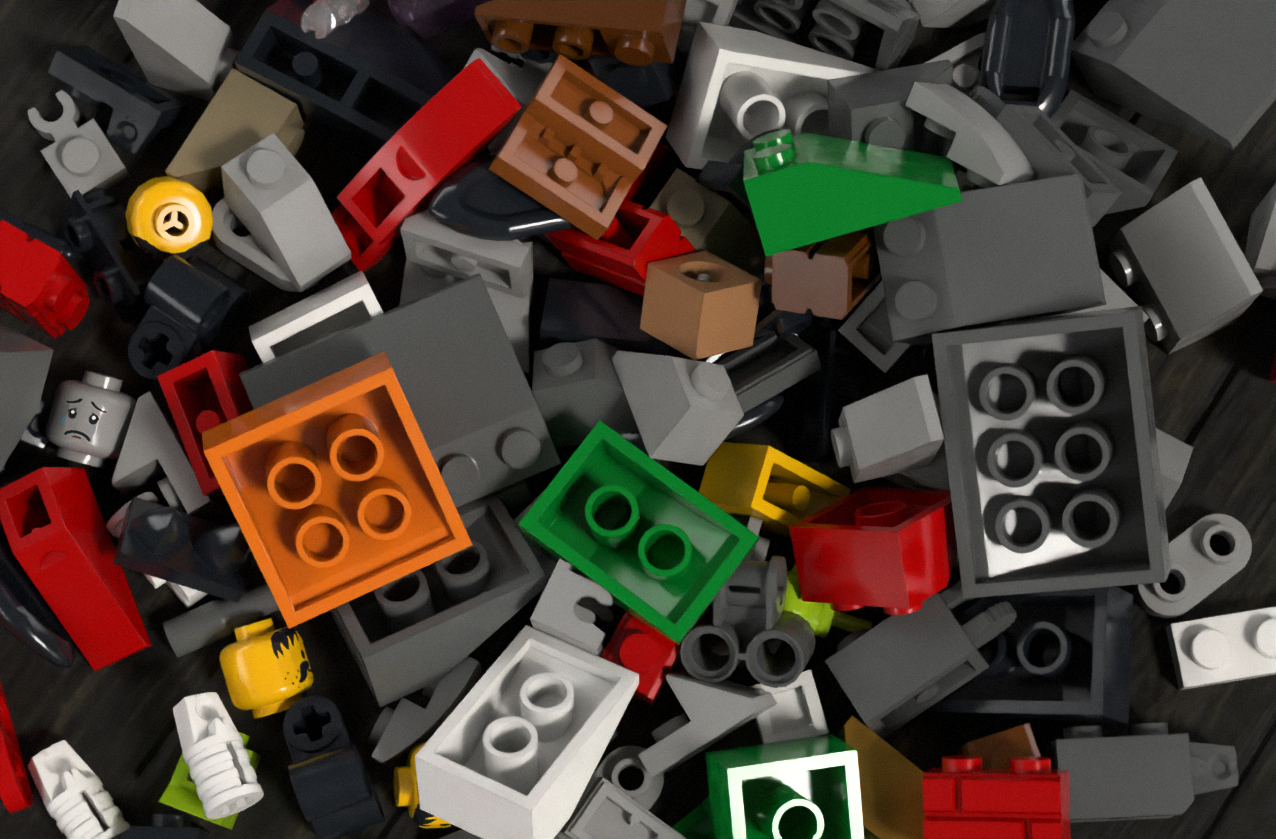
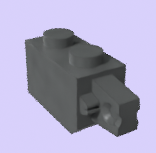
M1168 723L1129 725V736L1103 737L1102 726L1063 728V739H1056L1046 745V755L1051 758V770H1068L1070 823L1169 819L1174 815H1182L1193 803L1194 795L1238 786L1239 773L1235 746L1189 742L1188 733L1169 734Z

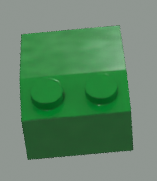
M788 129L762 135L753 141L755 148L744 151L743 182L765 256L963 201L951 159L943 156L871 145L812 133L792 136L791 130Z
M600 420L518 524L527 542L555 563H558L560 558L572 564L574 573L600 585L610 593L613 603L677 645L681 643L759 540L758 535L654 459L649 458L647 454Z
M833 734L705 752L711 818L716 839H864L857 749Z

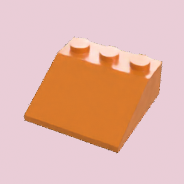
M385 351L202 433L203 452L289 629L473 545Z

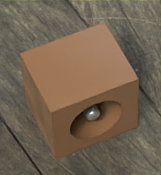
M708 251L650 262L647 266L640 329L693 360L751 347L754 341L762 280Z

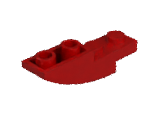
M480 58L472 61L411 117L337 196L341 203L331 215L351 251L350 260L359 271L362 270L364 272L375 266L402 236L400 229L405 218L423 212L430 204L433 194L444 180L464 164L479 157L522 108Z

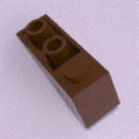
M493 0L476 6L474 15L489 44L508 53L521 54L527 52L528 49L554 51L559 55L561 54L566 58L583 60L587 59L590 55L614 57L630 65L646 66L651 64L652 61L673 63L687 0Z

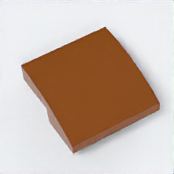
M560 54L518 118L491 163L489 170L598 240L609 228L632 183L644 171L667 125Z

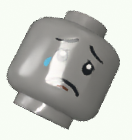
M85 370L82 381L67 380L59 384L45 433L47 439L58 446L57 456L101 468L106 467L108 459L119 458L137 403L132 396L120 392L122 379Z

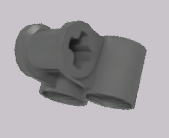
M774 555L769 562L742 561L711 602L712 609L702 614L682 641L680 650L681 660L689 674L700 681L708 683L720 682L732 674L741 660H746L747 669L753 678L765 686L773 688L786 687L796 681L814 653L816 640L814 630L807 620L798 614L783 612L787 590V565L784 556ZM712 633L719 635L729 646L730 654L721 656L712 653L704 644L703 634ZM778 638L786 641L793 648L795 659H778L768 649L766 640Z

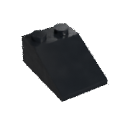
M948 583L947 587L942 589L938 593H942L955 583ZM1116 586L984 597L956 616L962 626L980 613L985 612L988 608L1005 601L1009 602L1017 613L1015 622L1006 628L1005 631L1000 632L995 638L978 648L989 668L922 712L923 714L1062 724L1129 725L1133 595Z

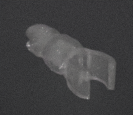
M317 0L304 11L301 17V29L304 33L310 30L316 31V39L325 38L337 26L346 24L354 18L355 14L359 15L364 12L370 2L368 0Z

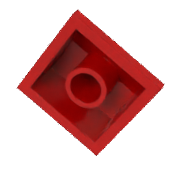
M862 487L789 527L802 601L829 603L830 609L834 611H850L864 606L883 607V612L888 615H905L916 612L923 607L924 600L947 587L958 552L950 490Z

